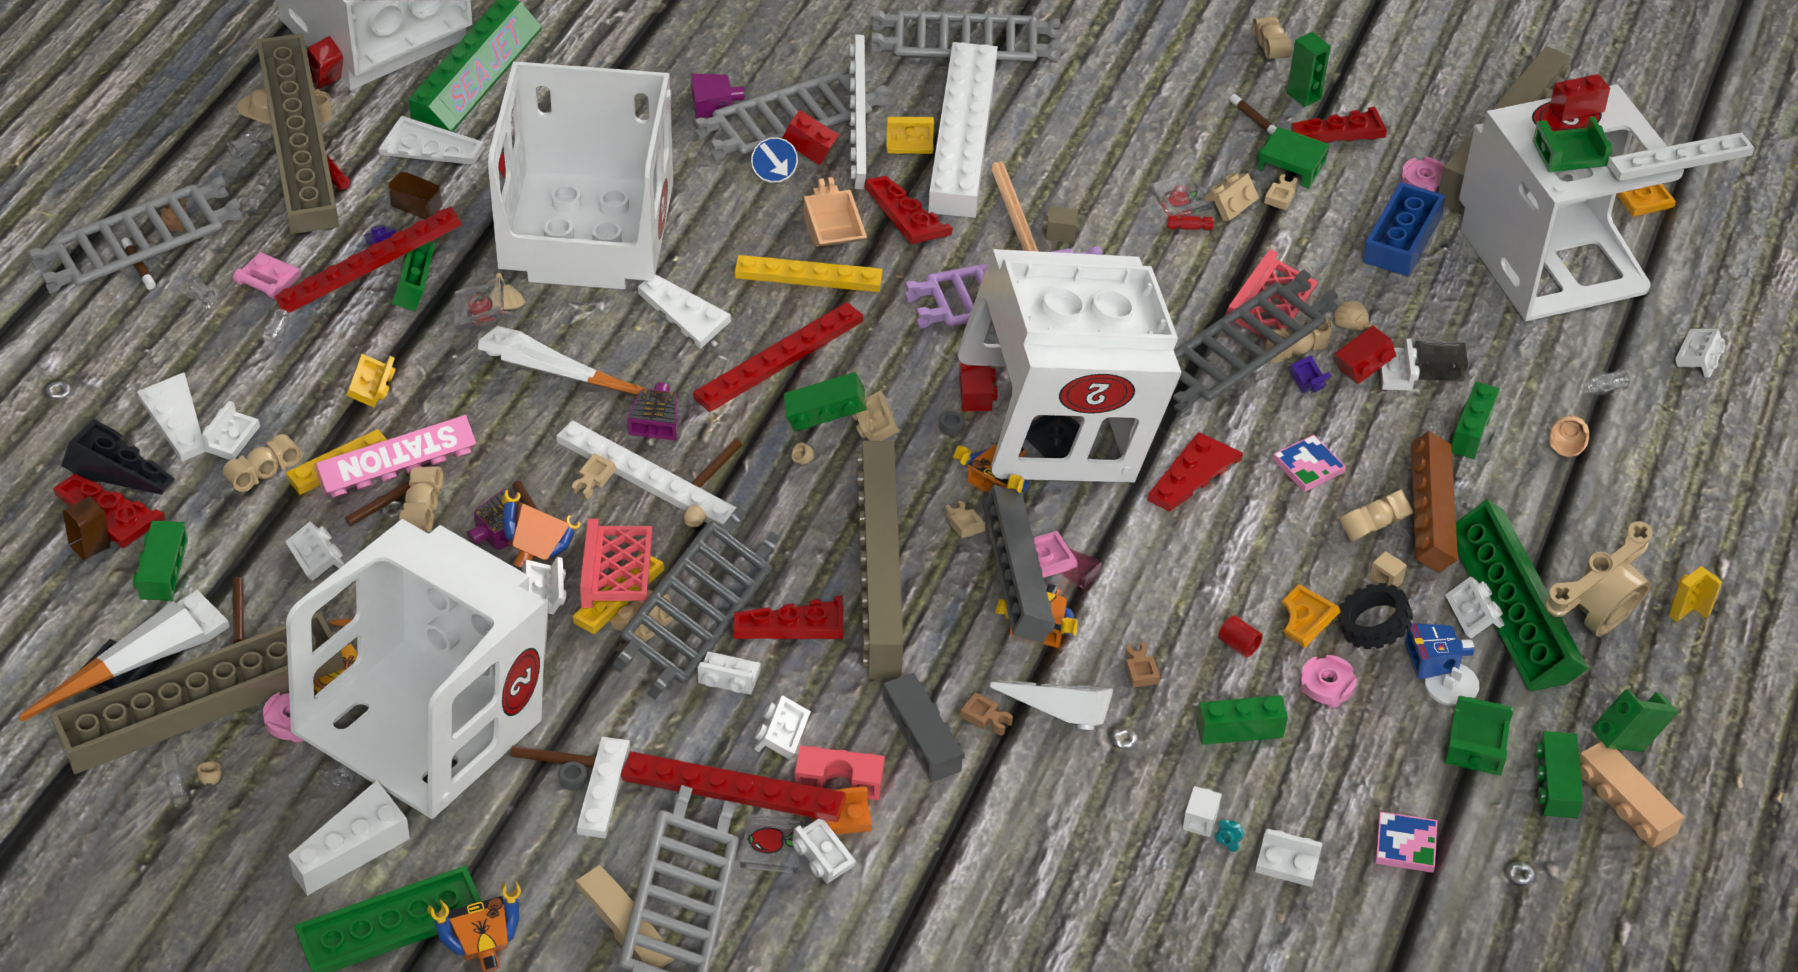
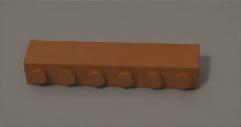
M1427 431L1421 437L1416 438L1411 444L1415 554L1417 561L1441 573L1458 560L1452 446L1447 441Z

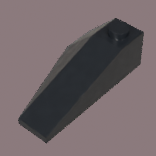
M95 419L69 441L61 466L73 474L90 480L160 495L174 483L175 478L152 460H145L140 456V450L135 445L129 447L123 442V436L118 431Z

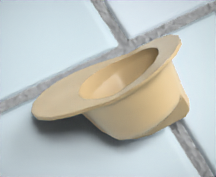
M265 88L254 90L251 95L244 97L238 102L237 111L239 114L260 123L271 125Z

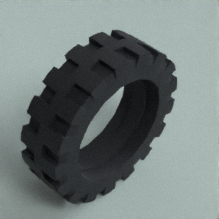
M1379 583L1376 586L1369 584L1364 589L1358 588L1354 591L1353 595L1349 594L1345 598V602L1339 606L1340 613L1337 615L1343 635L1347 642H1352L1353 646L1357 648L1362 646L1364 649H1371L1372 647L1379 649L1383 648L1385 644L1389 643L1391 645L1396 642L1398 637L1402 638L1406 634V629H1410L1412 625L1410 620H1413V613L1402 589L1398 590L1397 586L1392 584L1387 586L1386 583ZM1376 606L1395 608L1393 615L1381 624L1368 627L1355 624L1356 619L1367 609Z

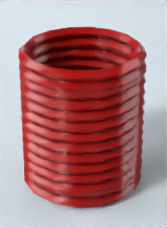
M1233 615L1221 626L1218 639L1247 658L1253 655L1259 648L1263 640V634L1238 616Z

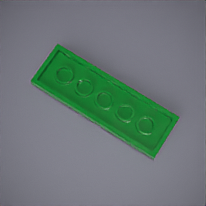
M465 865L294 925L310 971L333 972L437 935L435 919L428 913L427 908L430 905L434 913L440 912L442 906L439 900L443 901L449 910L481 902V899Z

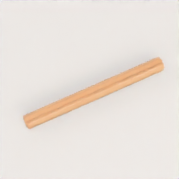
M1001 161L998 163L994 162L992 164V172L1023 251H1038L1006 167Z

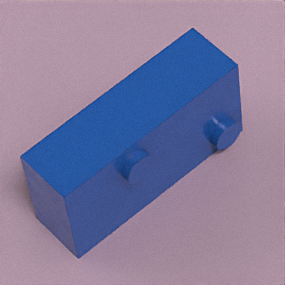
M1400 182L1365 242L1364 263L1409 276L1443 216L1445 195Z

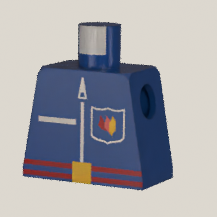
M1412 623L1410 629H1407L1404 644L1418 679L1449 674L1452 672L1453 667L1459 669L1462 656H1472L1474 653L1473 641L1471 639L1458 640L1454 628L1450 625Z

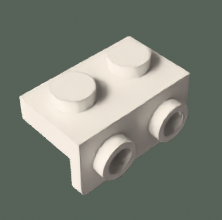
M1406 338L1404 348H1394L1397 356L1379 369L1382 390L1412 391L1414 381L1419 379V366H1415L1417 350L1412 347V340Z
M228 401L218 411L211 424L203 430L202 439L204 440L206 452L228 460L235 459L259 429V419L236 412L234 402Z
M556 557L552 565L525 560L522 565V572L530 576L529 592L539 598L548 599V613L554 615L559 605L564 604L567 594L563 585L566 570L563 569V559Z
M817 819L803 829L800 825L794 829L792 843L795 850L800 855L804 854L810 862L809 865L816 877H822L826 884L855 866L856 860L825 820Z

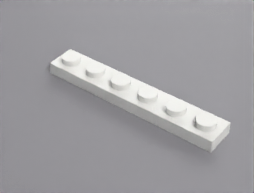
M1736 133L1610 157L1607 166L1616 178L1622 181L1752 156L1754 147L1743 133Z

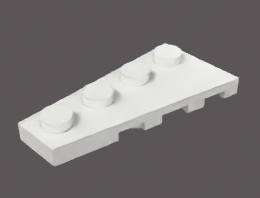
M401 116L380 146L379 152L380 155L474 165L485 149L483 141Z
M656 274L654 281L645 280L638 286V294L657 311L661 310L670 323L677 324L681 328V332L686 337L690 336L699 349L731 322V314Z
M184 372L137 391L139 400L182 462L206 452Z

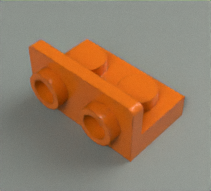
M852 786L845 789H836L837 791L845 792L847 799L838 822L825 820L835 835L872 831L867 787ZM811 817L812 822L817 820V818Z

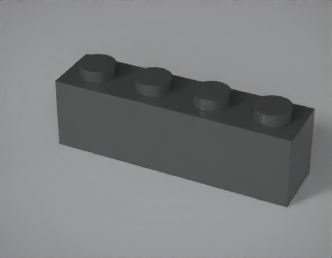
M914 673L884 683L883 702L930 782L961 772L962 759L965 758L964 750L961 744L956 743L953 739L949 724L947 722L944 723L941 719L937 704L929 699L925 684L919 682Z

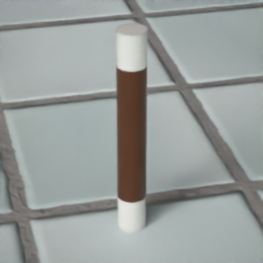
M1236 94L1230 97L1231 103L1269 134L1273 135L1277 127Z
M129 238L122 239L121 245L128 256L137 253ZM143 261L133 264L146 288L149 290L154 289L156 283Z

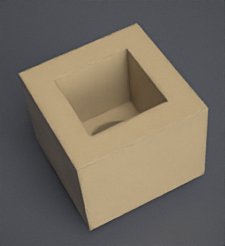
M1385 551L1373 562L1369 580L1376 585L1386 583L1387 586L1392 584L1399 587L1403 583L1407 565Z

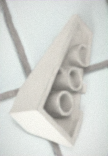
M1005 680L992 681L990 687L1063 721L1075 723L1078 729L1094 730V725L1104 723L1113 693V688L1080 685L1063 688L1060 684H1041V686H1036V683Z

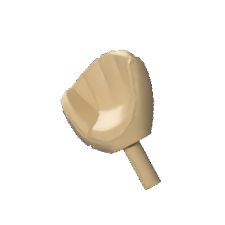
M497 273L495 276L499 286L489 297L493 301L492 311L517 309L525 305L526 301L521 293L513 286L504 284L501 273Z
M1346 301L1342 303L1334 314V324L1345 329L1364 330L1372 326L1369 323L1368 311L1359 301Z

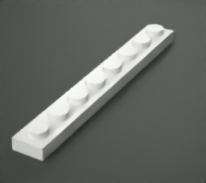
M855 35L854 44H850L849 57L853 58L849 66V74L853 75V78H850L849 91L854 92V95H850V109H854V112L850 113V126H854V130L850 131V144H854V147H851L850 161H854V165H851L850 179H854V189L864 190L866 178L864 35Z
M573 420L556 435L557 443L587 459H590L595 453L615 463L617 468L614 472L615 474L684 511L692 504L698 505L707 515V519L704 521L706 523L713 521L722 527L737 508Z

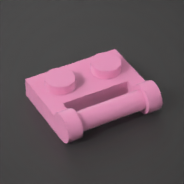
M259 252L244 268H239L235 271L233 281L241 285L247 284L267 293L268 297L275 299V295L289 288L301 277L300 269Z

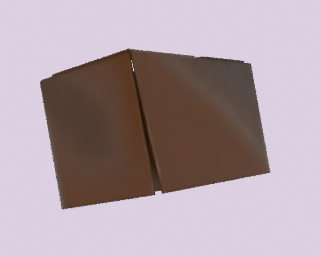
M401 172L388 184L391 206L426 219L436 214L442 208L440 186L408 172Z
M90 496L63 510L68 544L75 542L69 546L83 560L110 548L105 510Z

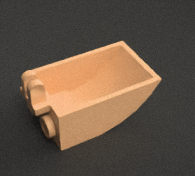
M833 177L828 178L827 187H825L824 178L818 179V188H813L814 195L804 196V220L813 244L816 247L866 240L867 235L851 190L839 191L837 185H834Z

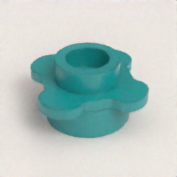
M1220 820L1218 822L1219 830L1214 834L1215 840L1224 846H1228L1230 851H1237L1239 849L1238 843L1244 838L1243 828L1235 821Z

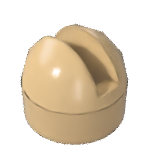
M798 443L792 450V460L798 464L808 465L814 459V450L807 444Z
M695 504L690 505L684 513L685 524L689 527L696 528L707 519L705 511Z
M213 761L200 764L197 767L200 783L205 786L208 783L216 785L221 779L220 764Z

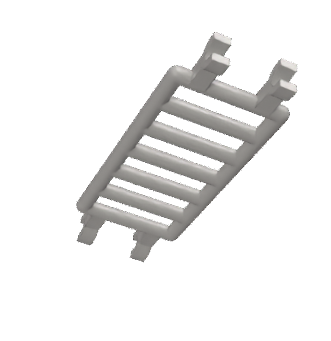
M873 10V19L880 20L873 21V30L895 27L894 37H884L879 33H872L871 42L878 43L871 44V53H878L882 50H894V54L898 56L950 58L952 49H948V21L962 22L961 42L970 44L971 22L984 23V45L993 46V23L1006 24V51H997V60L1033 62L1036 61L1037 57H1048L1050 60L1059 61V52H1054V50H1060V41H1052L1049 44H1037V34H1047L1051 38H1059V29L1053 28H1060V19H1051L1048 22L1037 21L1035 16L898 10L895 15L884 14L882 11ZM904 19L917 20L916 47H903ZM926 20L940 21L939 48H925ZM1015 24L1028 25V52H1015Z
M867 64L865 65V85L871 84V79L867 76V74L871 73V68ZM836 71L713 111L712 118L695 119V124L700 128L695 130V134L701 139L710 132L722 128L729 137L725 141L719 139L711 141L712 147L716 150L711 152V156L715 161L737 150L741 154L751 153L760 142L768 138L778 137L782 139L786 131L785 127L766 103L778 100L793 119L798 111L787 97L797 93L819 122L826 127L850 120V113L854 112V109L848 110L828 86V83L839 81L850 95H854V92L849 91L850 78H853V75H845L842 71ZM885 85L865 95V115L871 113L872 106L888 105V100L884 95L889 94V90ZM818 87L839 114L828 117L807 90ZM757 107L778 134L766 137L746 110ZM736 113L757 141L745 144L725 117Z
M220 176L204 187L198 188L196 185H189L55 237L51 241L52 246L44 249L35 248L28 252L32 260H34L32 264L36 271L57 258H60L66 268L65 270L57 273L47 272L42 274L47 284L46 288L52 294L57 292L61 286L70 282H74L78 286L215 233L221 230V223L228 220L237 221L243 219V215L239 210L241 207L237 199H233L225 207L215 211L212 210L206 200L214 197L223 198L228 196L225 187H222L226 185L225 181ZM192 195L210 224L196 229L178 200ZM169 204L187 233L173 238L155 209ZM147 213L164 242L150 247L133 218ZM124 222L141 251L127 256L110 227ZM101 231L118 260L104 265L87 236ZM78 240L95 269L80 274L64 245Z
M681 785L679 793L674 797L672 813L665 810L657 813L619 957V966L630 972H670L632 959L635 945L695 965L697 966L696 972L709 971L739 844V838L728 833L736 804L724 801L722 809H719L717 813L715 828L684 817L692 788ZM666 824L726 844L724 857L664 836ZM660 847L721 868L718 881L657 860ZM654 871L715 892L712 905L651 884ZM648 895L709 916L707 928L703 929L645 909ZM643 920L703 941L701 953L697 954L639 934L641 921Z

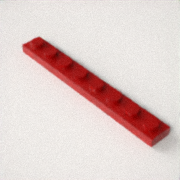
M452 206L441 209L436 214L417 221L413 226L403 231H398L381 242L372 244L360 253L353 254L346 260L336 265H331L314 276L305 278L301 283L291 288L282 290L274 297L285 316L450 232L462 224Z
M846 302L693 391V397L710 413L863 322V314Z
M631 751L621 772V778L626 782L679 792L681 785L692 788L691 794L832 822L839 821L847 799L845 792Z

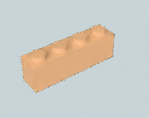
M1599 742L1580 754L1581 779L1586 781L1598 793L1599 797L1606 801L1617 812L1618 816L1625 820L1651 848L1678 834L1684 816L1617 749H1607L1602 742Z

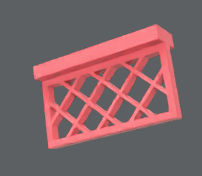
M1269 249L1229 305L1225 316L1259 294V292L1265 290L1264 285H1272L1276 282L1287 284L1294 280L1299 271L1277 260L1278 253ZM1277 269L1285 273L1286 277L1277 278L1275 270ZM1312 278L1306 281L1311 285V288L1296 294L1304 302L1307 301L1318 284ZM1277 293L1270 297L1280 298L1282 304L1275 306L1281 311H1285L1294 320L1300 311L1292 304H1288V301ZM1260 306L1249 311L1266 326L1275 325L1277 330L1282 328L1286 330L1288 328L1272 315V319L1262 320L1260 313H1265L1266 311ZM1241 318L1234 321L1237 324L1245 327L1246 329L1254 332L1255 334L1267 339Z
M588 519L580 583L582 608H593V601H646L653 534L652 526H599V519ZM604 536H617V538L609 541ZM634 536H646L639 541L632 538ZM624 542L631 545L624 550L618 547ZM610 550L616 553V555L610 558L604 555ZM637 550L643 553V555L639 556L638 558H635L631 555ZM622 559L629 562L622 567L617 564ZM609 567L614 570L609 575L602 572ZM637 567L641 572L634 576L629 571ZM621 576L627 579L621 584L615 581ZM606 585L613 588L610 591H599V589ZM636 585L641 588V591H629L628 588Z

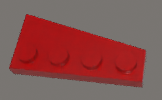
M1375 106L1369 107L1368 111L1364 113L1354 110L1349 111V116L1340 117L1338 114L1330 115L1324 121L1315 118L1291 123L1292 132L1325 143L1340 140H1376L1377 138H1386L1387 129Z
M887 176L865 180L864 188L910 244L952 235V226L948 223L943 225L939 222V216L933 212L928 213L921 208V202L907 197L906 191Z
M1198 432L1149 492L1147 501L1169 512L1193 496V492L1199 487L1204 488L1208 485L1210 479L1217 474L1222 475L1226 472L1228 466L1240 462L1243 452Z
M73 474L53 488L55 496L69 507L90 496L105 510L109 538L122 549L144 535L146 531H149L152 521L165 520L164 512L157 509L152 511L139 501L131 502L124 499L123 494L116 491L108 492L103 489L102 485L76 474Z
M843 595L835 596L833 601L823 603L821 599L810 600L809 605L795 607L794 603L785 604L779 610L773 611L766 607L735 612L734 639H843Z

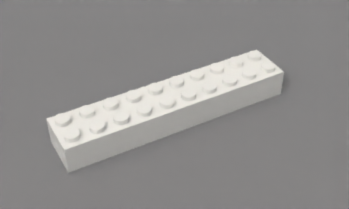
M964 42L952 43L929 193L928 213L933 212L935 214L976 218L998 46L968 44Z

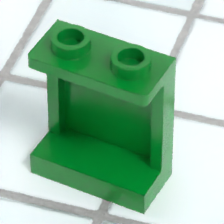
M1589 117L1586 128L1552 131L1547 120L1537 121L1533 143L1549 172L1607 166L1609 156L1612 154V144L1607 140L1603 127L1598 124L1595 117Z
M1277 127L1273 135H1268L1265 147H1261L1257 153L1256 160L1259 161L1258 170L1263 171L1267 163L1300 174L1302 175L1301 186L1310 189L1327 161L1330 144Z
M1625 689L1594 723L1591 730L1607 749L1644 752L1679 712L1662 693L1655 692L1648 701H1640L1631 690Z
M1458 696L1453 713L1445 764L1501 776L1507 758L1508 750H1506L1514 708L1500 703Z

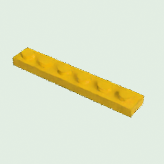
M738 255L735 267L736 279L880 292L883 269L746 255Z

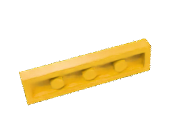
M376 429L287 471V480L298 494L301 495L320 486L314 470L316 463L386 441L387 439L379 429Z
M653 556L650 558L648 585L665 570L664 562ZM636 567L629 572L635 576L641 570ZM621 576L615 581L621 584L627 579ZM606 585L600 591H610L613 588ZM633 585L628 590L641 591V588ZM593 601V608H581L572 616L573 623L595 635L630 601Z

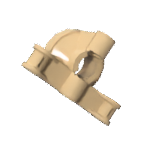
M1638 521L1632 523L1628 528L1627 536L1624 538L1623 546L1611 556L1604 552L1592 554L1583 578L1576 582L1556 583L1550 588L1549 597L1545 604L1546 610L1553 616L1562 617L1578 605L1586 615L1584 625L1594 635L1599 637L1617 627L1639 606L1651 588V582L1637 570L1632 562L1647 550L1648 542L1653 534L1652 528L1645 522ZM1594 567H1600V568H1602V569L1599 571V570L1595 569Z

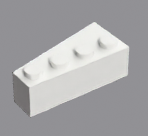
M376 780L288 855L293 877L306 895H310L409 840L407 818Z

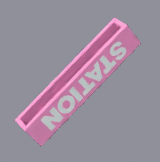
M463 415L315 464L314 470L324 497L331 495L332 498H338L346 495L347 489L357 487V490H362L372 486V481L382 479V482L390 481L398 477L397 473L407 471V474H410L413 467H422L421 465L430 462L432 466L446 462V457L455 454L457 458L472 453L471 449L476 445V441L467 416Z

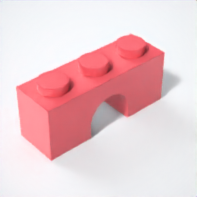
M800 746L795 769V783L824 788L825 783L829 779L843 777L851 783V787L866 786L868 789V799L880 800L885 756L872 753L848 752L846 750L824 749L816 746Z

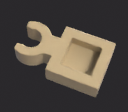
M1282 174L1279 178V184L1273 182L1265 196L1264 203L1287 210L1295 195L1297 178L1294 177L1293 181L1287 182L1285 181L1286 175Z
M594 453L579 471L581 478L572 484L573 492L577 494L580 489L586 488L582 493L585 499H589L593 495L594 486L602 488L616 471L615 463Z
M957 501L956 509L951 508L949 504L945 505V515L949 518V524L961 538L970 537L985 531V522L973 509L966 511L964 502Z

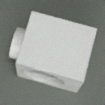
M1194 786L1185 812L1183 830L1211 837L1222 794L1210 789Z

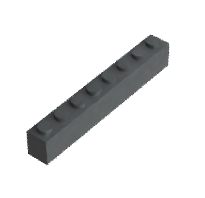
M993 485L983 503V508L1012 634L1043 643L1048 633H1052L1054 629L1055 618L1052 615L1051 602L1048 599L1047 586L1044 583L1043 571L1040 567L1038 552L1036 551L1034 536L1032 535L1030 520L1026 511L1027 507L1022 493Z

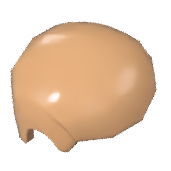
M1572 415L1560 417L1552 425L1550 445L1559 455L1565 457L1578 456L1588 444L1589 429L1585 421L1580 417Z

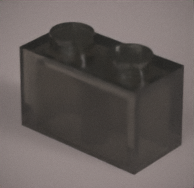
M1415 341L1414 348L1417 350L1415 366H1419L1418 380L1464 381L1468 367L1465 343Z

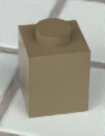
M1050 206L1049 215L1043 218L1042 230H1047L1046 240L1075 243L1078 209Z

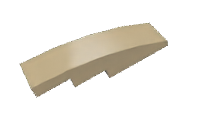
M598 865L577 879L576 885L593 903L596 914L614 931V938L623 946L634 902L601 865ZM641 921L639 934L664 942L651 923ZM635 945L632 955L635 960L661 969L675 960L672 957Z

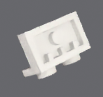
M1690 329L1675 359L1677 367H1702L1704 377H1711L1713 370L1717 368L1721 353L1725 351V341L1721 338L1719 329Z
M310 521L285 542L306 576L314 581L333 564L340 569L344 563L341 560L342 552L335 544H331L329 541L332 539L329 532L323 526L318 528Z
M1469 577L1445 594L1465 634L1470 638H1473L1492 623L1499 628L1504 626L1500 617L1503 613L1500 607L1494 601L1492 602L1490 588L1483 581L1479 583L1472 577Z
M708 651L704 662H700L698 665V683L751 695L761 670V663Z
M783 695L775 703L770 702L763 713V717L766 718L765 722L759 726L754 738L757 739L754 750L760 752L764 746H767L790 759L795 754L811 711Z
M1266 829L1255 872L1312 887L1322 843L1310 838L1290 835L1280 830Z

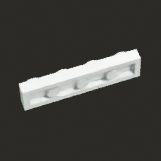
M601 737L577 825V835L606 839L622 779L621 772L630 749V740Z

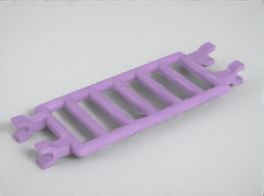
M1095 246L1087 252L1077 254L1102 255L1103 252L1100 246ZM1070 248L1051 251L1057 253H1074V251ZM988 263L929 274L926 277V282L907 281L905 283L908 292H905L907 302H913L921 296L933 294L938 308L934 309L927 307L917 308L919 318L916 319V323L919 329L926 328L932 323L945 321L947 326L966 324L970 317L973 303L961 278L975 276L980 286ZM952 280L966 314L952 315L938 282Z

